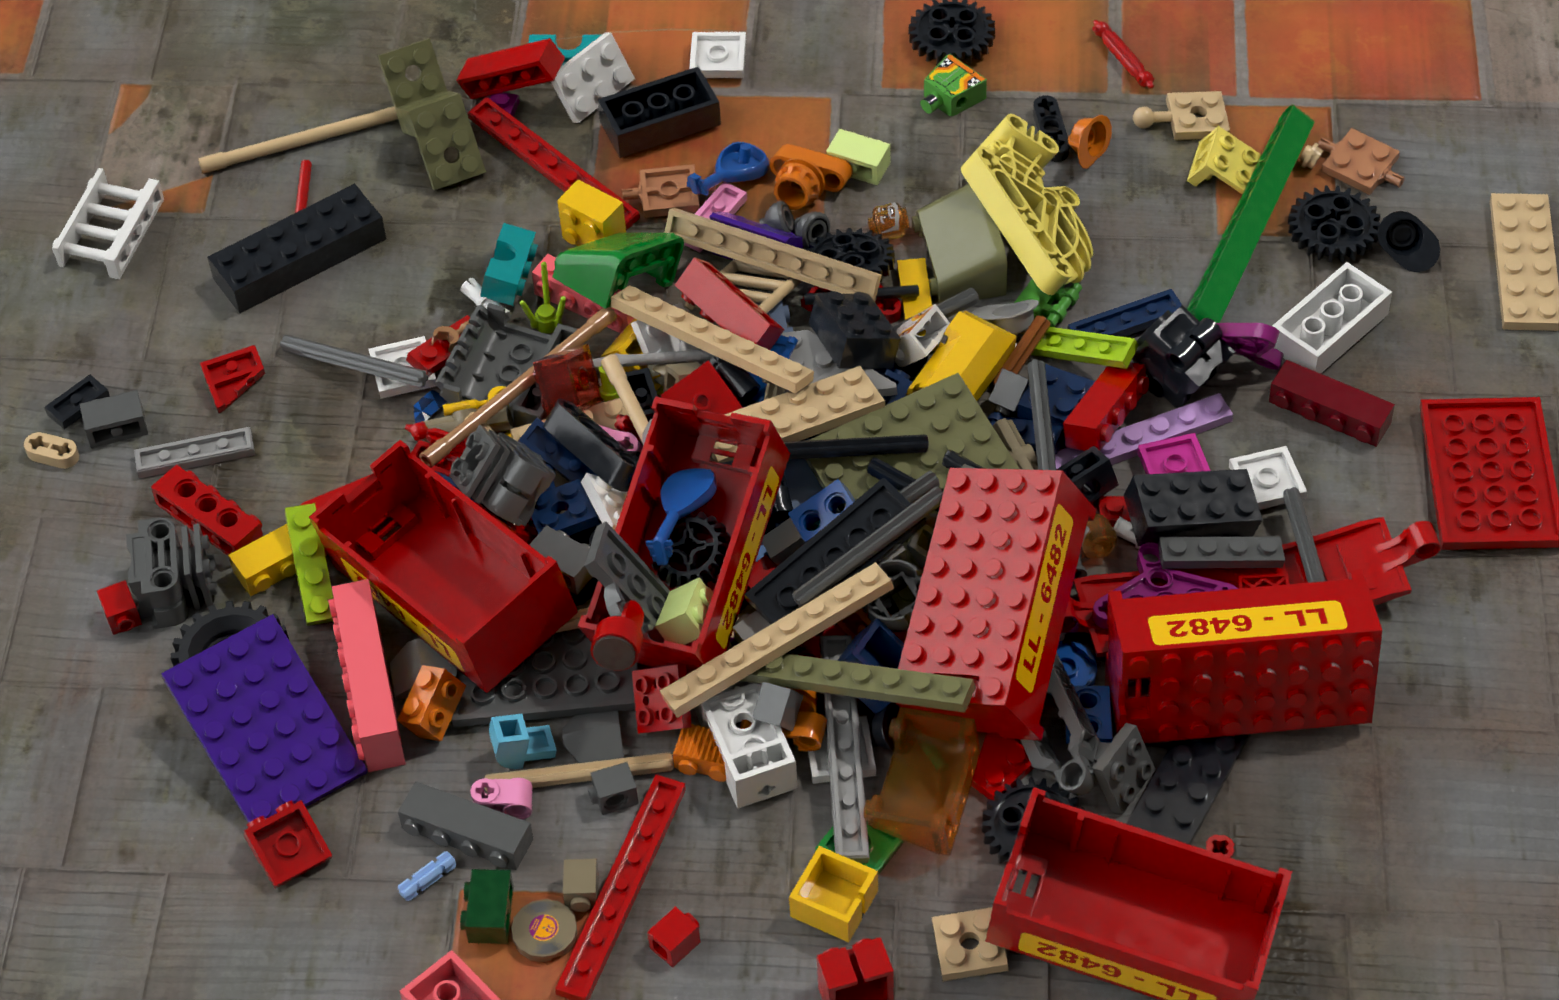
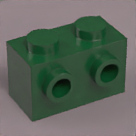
M471 870L470 882H465L464 901L468 902L467 910H462L460 917L461 930H466L468 943L508 944L514 892L511 870Z

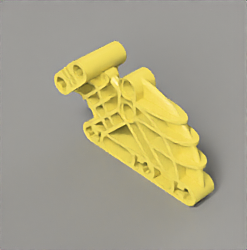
M1008 114L961 166V172L1038 288L1045 294L1054 295L1063 285L1070 282L1080 283L1083 280L1084 272H1088L1091 268L1093 247L1084 225L1074 211L1080 204L1078 195L1072 189L1065 186L1044 187L1042 177L1045 175L1043 168L1058 153L1059 147L1057 143L1040 130L1034 136V126H1031L1027 131L1028 122L1017 115Z

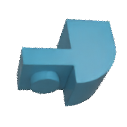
M522 714L491 717L489 736L496 760L501 766L509 769H523L524 761L555 758L557 750L549 725L526 728Z

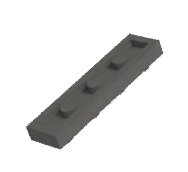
M1280 536L1159 537L1158 541L1162 569L1283 568L1285 563Z

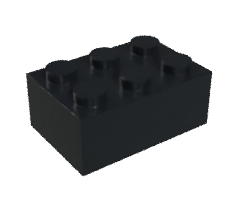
M836 291L816 293L809 325L839 369H853L861 366L862 369H893L901 338L869 294L864 292L841 294Z

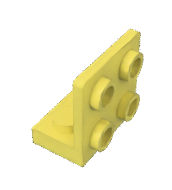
M1218 126L1199 142L1187 181L1196 187L1203 180H1209L1214 175L1243 194L1261 154Z

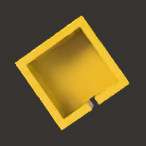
M578 179L557 200L562 238L569 244L580 246L617 233H626L623 202Z
M819 846L789 896L790 917L849 943L862 920V913L865 914L878 892V871Z

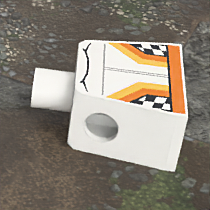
M936 304L904 322L896 330L901 338L895 359L898 366L904 367L926 357L945 336L944 333L950 322ZM926 330L924 336L917 335V333Z

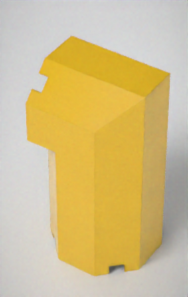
M959 311L946 328L944 335L948 337L945 344L940 342L936 352L907 389V395L959 373L976 401H978L1015 349L1016 335L968 311Z

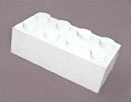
M1346 262L1272 325L1280 331L1277 343L1273 348L1281 351L1284 354L1283 358L1285 360L1321 374L1388 315L1392 291Z

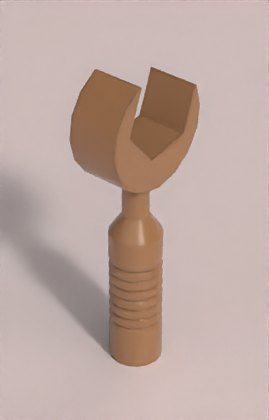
M468 321L462 323L457 330L448 326L436 328L433 332L432 345L437 339L447 340L450 343L448 353L452 352L455 345H458L459 335L462 334L466 325L470 323Z

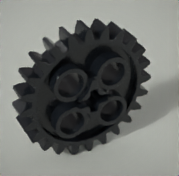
M932 0V6L923 4V10L917 9L916 16H911L909 43H912L913 50H918L919 57L926 55L927 62L936 59V65H938L950 53L961 62L965 60L968 64H972V57L980 60L981 53L988 54L989 47H993L995 21L991 20V13L985 14V7L977 9L976 1L969 5L967 0L958 2V0H952V2L942 0V3Z
M1325 186L1324 192L1314 188L1313 195L1304 192L1303 199L1297 198L1296 204L1291 206L1288 217V233L1292 234V242L1299 241V250L1308 248V256L1315 252L1318 253L1317 260H1321L1323 256H1328L1329 262H1332L1334 257H1338L1342 263L1345 256L1355 260L1356 253L1365 256L1366 249H1373L1374 242H1378L1377 232L1381 215L1376 214V206H1369V198L1361 200V192L1351 195V188L1341 192L1340 186H1336L1335 191H1331L1328 186Z
M848 228L845 233H842L837 229L834 235L826 232V238L816 237L817 243L810 242L809 248L804 249L881 274L882 276H890L889 270H894L895 251L893 244H889L888 238L882 239L881 233L873 236V230L862 233V228H859L856 232H852L851 228Z
M1033 777L1029 778L1028 785H1024L1020 779H1017L1016 788L1014 789L1006 783L1004 784V794L995 791L994 801L988 800L987 810L983 811L982 833H985L984 844H990L989 853L991 855L999 853L998 863L1001 864L1009 860L1025 813L1023 808L1026 810L1033 787L1046 791L1045 798L1085 810L1084 807H1078L1079 798L1069 799L1070 792L1066 790L1059 792V782H1055L1051 787H1048L1046 778L1042 779L1040 785L1035 784ZM1007 820H1015V821H1017V822H1016V823H1009V822H1006V821H1007Z

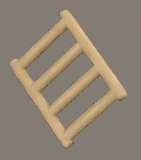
M735 259L720 271L734 285L774 291L770 294L740 289L754 303H759V307L766 313L772 310L802 282ZM737 271H740V272H746V273H752V274H759V275H765V276H771V277L784 278V279H787V280H786V281H779V280H773V279H767V278H761V277H754V276H748V275H742V274H735V273H736ZM688 302L685 303L689 310L699 308L697 305L693 306Z

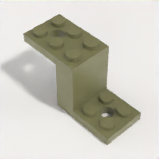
M430 38L377 55L404 134L416 138L433 190L485 173L486 170L461 94L447 91ZM410 65H415L419 70V76L414 81L408 80L405 76V70ZM448 147H454L458 152L457 159L454 162H447L444 158V152Z

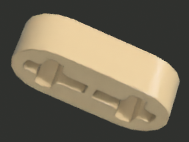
M37 432L29 435L24 441L27 456L34 462L66 469L74 466L79 460L77 446L70 439Z

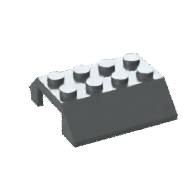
M489 303L486 309L482 305H477L468 321L470 324H467L457 341L458 345H455L445 363L446 366L442 368L434 384L441 389L439 395L448 403L471 399L478 401L487 400L488 393L492 388L497 386L507 387L578 329L558 323L553 334L548 335L506 322L505 307ZM576 349L558 365L571 362L578 349ZM563 377L540 388H536L535 382L509 403L514 422L513 428L530 424L536 417L540 420L542 419Z

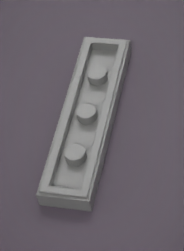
M245 427L135 449L134 455L138 477L144 478L167 473L176 464L182 469H189L255 455L251 428Z

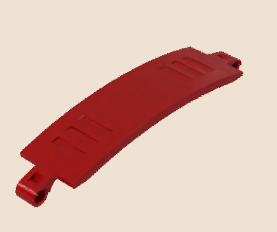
M1384 517L1363 520L1313 536L1325 581L1350 579V570L1362 569L1374 606L1410 594L1412 589L1404 568L1432 558L1441 550V545L1433 525L1429 521L1413 523L1394 539L1390 535ZM1296 541L1282 544L1285 557L1283 568L1173 569L1229 583L1238 589V576L1288 574L1289 584L1308 583ZM1139 571L1097 574L1074 579L1073 583L1079 602L1069 597L1061 633H1088L1096 657H1106L1109 645V630L1094 624L1092 620L1093 606L1098 599L1108 594V591H1113L1140 575ZM1162 578L1151 579V582L1157 586L1167 584ZM1273 580L1271 582L1276 584L1279 580ZM1251 581L1249 583L1254 585L1257 581ZM1263 582V583H1262L1260 586H1258V587H1264V586H1269V585H1267L1266 583Z

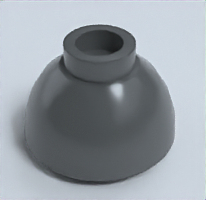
M781 200L772 204L766 211L764 218H761L759 221L761 224L795 234L793 230V214L789 206Z
M808 212L795 219L793 230L795 235L802 237L803 247L809 248L810 242L817 243L816 237L826 238L825 233H830V221L824 213Z

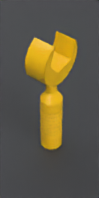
M505 386L492 388L488 393L487 400L478 401L471 399L443 404L444 416L452 415L453 412L463 409H478L502 391Z

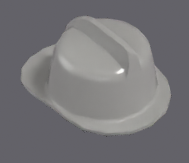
M1033 299L1017 303L987 305L977 308L971 313L984 320H989L990 323L1019 338L1023 337L1033 322V309L1039 305V302Z

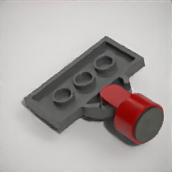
M607 522L596 526L585 567L591 576L597 578L605 587L604 599L610 617L598 623L590 651L593 659L600 666L608 670L623 671L636 664L644 634L647 633L652 641L664 643L665 639L656 629L655 625L670 590Z

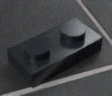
M89 374L44 408L46 414L65 430L82 417L81 403L110 397V394L105 386Z

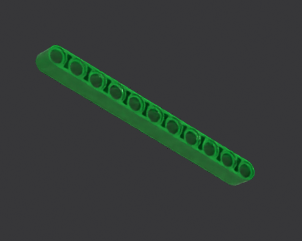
M1293 104L1280 116L1190 301L1187 310L1199 322L1204 318H1209L1216 323H1220L1315 123L1311 117Z

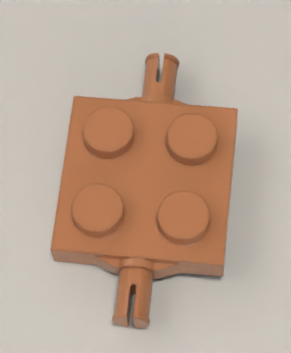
M1353 128L1336 144L1324 137H1321V140L1317 143L1320 149L1330 153V156L1322 164V172L1368 195L1384 181L1394 184L1399 188L1404 183V176L1391 171L1392 166L1399 159L1400 151Z
M694 164L639 170L640 182L638 188L622 189L623 200L640 199L643 205L644 218L668 216L669 209L677 208L689 213H696L699 209L701 194L696 195L691 191L690 187H687L688 176L695 173ZM717 186L710 188L708 191H716Z

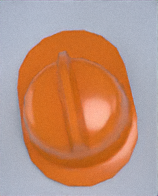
M1098 115L1094 118H1083L1074 124L1068 137V144L1078 153V161L1082 168L1088 169L1107 150L1112 136V126L1109 118L1105 115Z

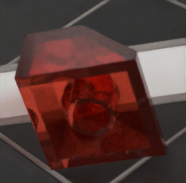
M588 344L551 354L532 362L534 366V379L539 384L542 395L541 404L547 412V416L560 398L572 402L582 411L604 400L600 396V384Z

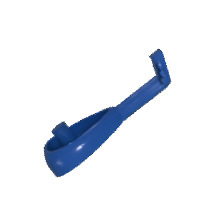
M746 142L732 143L719 154L714 174L702 180L701 176L693 173L688 176L687 187H690L691 191L696 195L703 194L707 196L708 190L721 182H741L758 179L767 174L769 159L765 152Z
M693 468L680 470L672 474L664 482L660 495L667 515L654 540L646 541L653 561L657 562V565H666L670 559L669 557L673 554V542L668 540L677 521L707 504L715 495L717 479L714 472L710 469Z

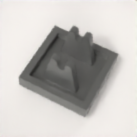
M1130 723L1124 724L1111 743L1099 742L1093 761L1095 765L1092 767L1111 811L1121 815L1130 803L1134 801L1138 792L1146 781L1150 779L1155 770L1137 726Z

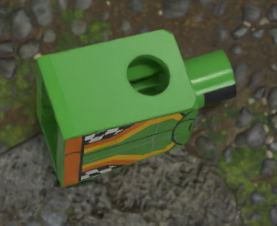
M949 53L925 78V98L920 101L921 107L928 114H931L936 109H940L948 116H955L986 99L987 79Z

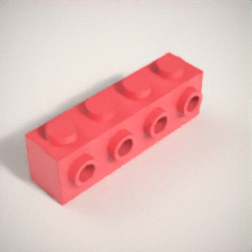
M547 254L532 271L535 295L543 298L541 263L546 262L550 302L559 305L560 298L565 296V309L588 319L603 308L552 278L556 257ZM612 308L617 315V319L608 325L607 328L621 333L634 318Z

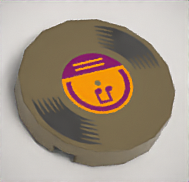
M549 899L532 901L522 907L514 917L511 927L513 942L520 954L531 961L538 962L552 961V958H556L559 955L562 957L567 954L575 944L578 934L575 916L571 910L561 902Z

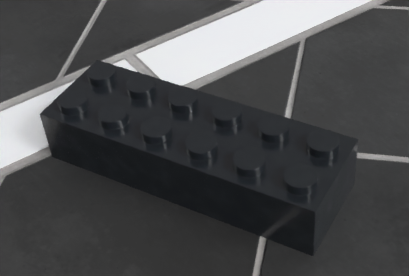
M354 183L207 258L214 281L240 314L381 243L387 238L382 216Z

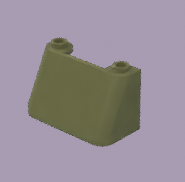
M969 184L916 210V216L911 217L914 233H919L920 238L924 237L934 277L929 279L930 292L932 296H937L938 303L969 288L975 289L979 300L1006 295L1007 257L1000 231Z

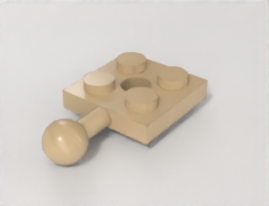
M1221 91L1167 93L1166 103L1168 111L1153 112L1148 107H1139L1133 114L1134 124L1143 129L1150 127L1154 122H1171L1174 140L1203 139L1218 126L1230 133ZM1194 114H1201L1204 117L1198 118Z
M992 907L932 917L943 981L1009 971L1005 948L985 942ZM968 938L976 939L979 942L978 946L974 949H965L961 946V943Z

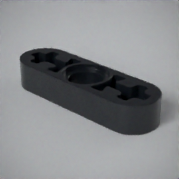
M1040 96L1033 103V116L1037 130L1050 136L1055 142L1057 141L1059 151L1051 161H1064L1069 156L1070 145L1068 144V135L1058 102L1052 96ZM1044 108H1047L1049 115L1045 116ZM1053 125L1056 126L1058 130L1050 132L1045 130L1044 128L1046 126Z

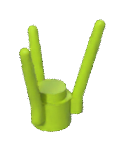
M542 262L541 275L544 304L538 307L535 316L524 300L520 301V305L530 320L532 329L537 328L541 333L550 334L554 332L558 323L562 324L566 297L562 296L560 298L557 310L550 304L547 264Z

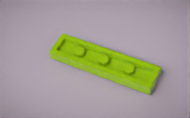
M1049 327L1031 355L1127 369L1139 345L1135 338Z
M315 503L287 507L284 511L306 626L333 622L328 600L334 598L324 547L309 519V516L316 511Z

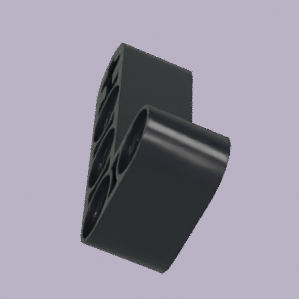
M558 399L543 424L544 428L609 486L619 491L628 492L641 452L627 451L579 407L568 400Z

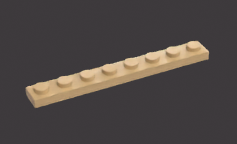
M677 208L669 209L664 233H674L683 238L686 244L830 291H836L841 294L864 292L869 294L874 302L876 300L881 274Z
M629 285L611 297L612 308L793 393H797L814 379V371L802 366L800 363L761 347L750 340L731 333L729 330L718 327L705 319L664 302L660 298L649 295L636 287Z
M875 562L660 690L663 700L676 717H680L894 589L891 579Z

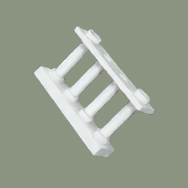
M98 168L94 177L88 181L86 191L60 236L53 242L52 251L55 254L58 266L64 267L70 255L104 262L109 277L120 279L164 201L159 180L148 179L144 188L139 191L108 184L104 169ZM105 195L136 201L133 208L129 210L100 205ZM93 215L125 221L118 230L88 225ZM82 235L114 241L110 249L106 251L77 245Z

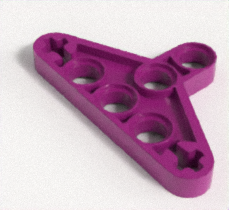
M1217 323L1222 330V339L1235 351V355L1244 356L1269 369L1278 370L1280 368L1284 354L1273 348L1280 334L1277 328L1264 323Z
M1145 543L1140 546L1136 559L1140 575L1113 591L1121 590L1123 599L1238 588L1229 583L1173 569H1162L1158 544ZM1145 554H1153L1157 556L1159 560L1156 562L1146 561L1143 558V556ZM1162 578L1167 584L1157 586L1151 582V579ZM1108 594L1095 602L1092 611L1094 624L1103 629H1108L1107 615L1103 612L1107 611Z

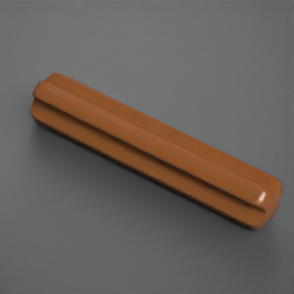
M1044 316L1035 317L993 380L994 385L1002 369L1019 374L1051 326L1047 318Z

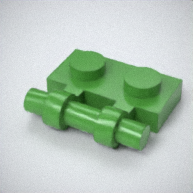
M1031 279L1014 303L1025 300H1038L1039 305L1033 309L1034 319L1036 316H1044L1050 321V327H1055L1057 323L1064 320L1067 315V309L1075 305L1079 299L1082 286L1079 283H1072L1070 287L1064 289L1065 285H1063L1054 295H1048L1042 292L1034 280ZM1054 300L1059 301L1057 304L1051 305Z

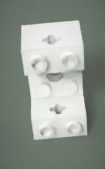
M738 681L694 708L702 727L710 728L724 760L726 783L737 809L797 789L796 760L781 727L753 719V713L762 685L745 681ZM742 720H748L752 723L746 729H740L735 726L736 723Z

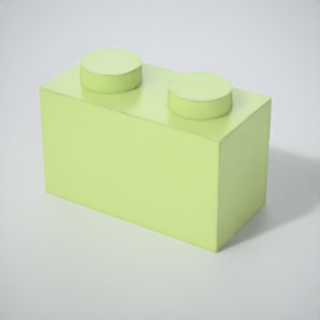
M843 129L838 130L826 150L827 155L845 159L851 164L853 169L851 178L874 185L879 184L890 165V144Z
M700 577L669 591L655 625L665 641L685 645L699 638L713 595L711 588L706 587Z

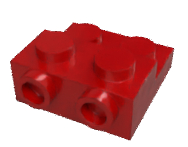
M302 800L295 804L293 801L282 804L275 810L276 814L267 819L264 816H260L247 824L248 829L244 830V837L258 863H261L274 889L333 857Z

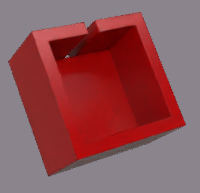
M881 937L861 939L852 945V949L846 950V947L840 949L830 948L817 955L818 988L822 1000H894V971Z

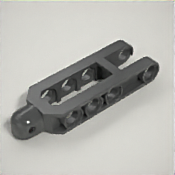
M1056 652L1047 692L1053 696L1060 710L1058 715L1065 721L1071 733L1068 750L1074 758L1065 764H1060L1045 730L1042 741L1022 739L1020 741L1033 768L1039 769L1042 772L1046 771L1047 776L1056 778L1060 786L1071 794L1083 796L1089 793L1095 784V774L1090 764L1094 761L1100 740Z

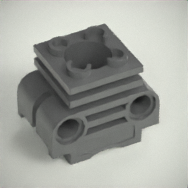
M479 424L476 431L468 436L466 448L460 458H456L453 462L449 475L459 490L468 498L472 497L479 504L482 502L492 513L520 527L521 524L527 525L534 512L537 499L549 488L556 473L544 463L543 458L539 454L529 450L525 444L505 434L499 433L497 435L490 429L487 431L484 426Z
M165 517L138 520V533L126 534L127 549L131 555L128 583L131 592L138 599L137 609L140 618L152 617L153 629L176 626L187 619L189 615L188 591L190 592L195 610L201 609L200 589L202 590L207 608L213 605V595L218 594L216 580L212 581L211 571L216 570L214 553H208L207 551L210 547L209 537L202 534L200 524H193L194 545L186 525L181 526V546L174 523Z

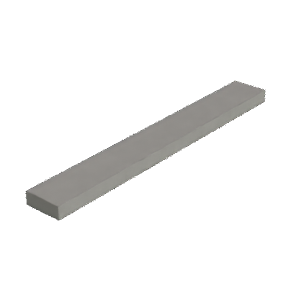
M820 636L821 659L837 661L852 641V636ZM823 693L825 718L827 719L826 737L835 853L858 863H868L869 845L857 698Z

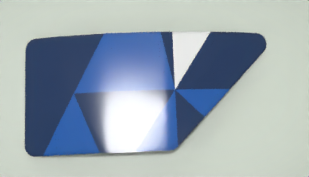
M434 390L428 392L414 405L415 423L428 420L447 401Z

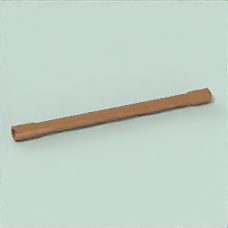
M611 307L600 309L582 327L446 436L438 439L419 455L420 460L430 468L434 467L450 454L453 448L465 440L472 432H475L479 424L483 425L592 336L600 333L617 319L615 311Z

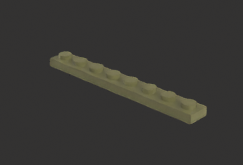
M783 654L740 680L759 684L766 682L781 687L957 712H966L976 688L973 679L792 654Z

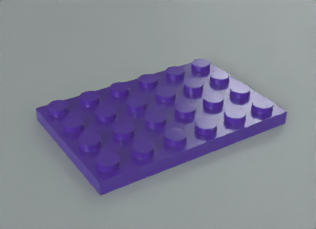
M273 614L161 673L162 679L248 823L260 816H264L265 819L277 813L275 810L288 801H293L295 804L302 800L305 807L367 774L366 766L362 760H359L358 753Z

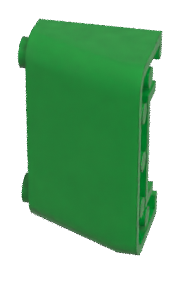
M617 233L559 253L555 259V269L552 278L606 309L611 307V297L618 289L623 290L626 288L629 278L646 272L655 277L656 283L664 288L673 285L684 248V239L674 233Z

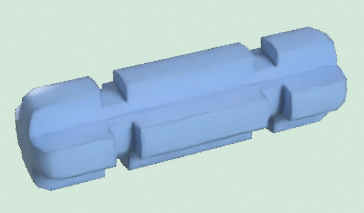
M448 851L437 856L436 862H429L411 875L413 879H406L398 885L399 893L406 901H410L417 896L418 890L424 891L443 877V872L448 873L456 867L455 859Z

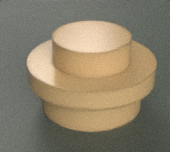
M1315 142L1313 147L1310 145L1306 146L1299 158L1303 161L1301 167L1305 168L1307 166L1313 169L1324 151L1318 147L1319 144Z

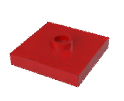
M709 360L660 395L661 398L694 404L698 410L722 415L743 408Z

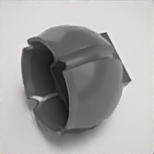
M886 560L881 562V569L891 579L894 589L862 608L868 614L871 622L878 618L892 632L907 631L915 602L893 616L889 615L882 602L906 586L909 587L916 598L923 572L920 568L903 560Z

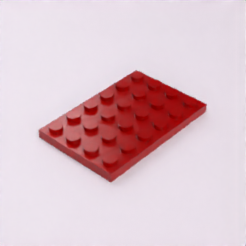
M1540 397L1421 399L1420 414L1441 550L1559 548V497Z

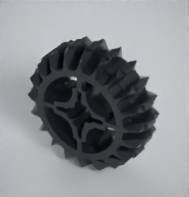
M701 510L696 517L694 513H691L686 518L677 521L668 540L673 542V554L669 557L668 563L666 565H657V562L653 561L652 568L654 571H657V577L663 582L666 581L665 584L671 589L674 587L678 588L699 577L706 587H708L707 583L710 581L716 584L718 579L716 576L720 573L731 536L726 532L725 525L721 522L718 523L715 516L710 515L707 518V515ZM697 533L711 536L714 542L707 543L706 540H699ZM670 561L684 563L687 571H679L672 568Z

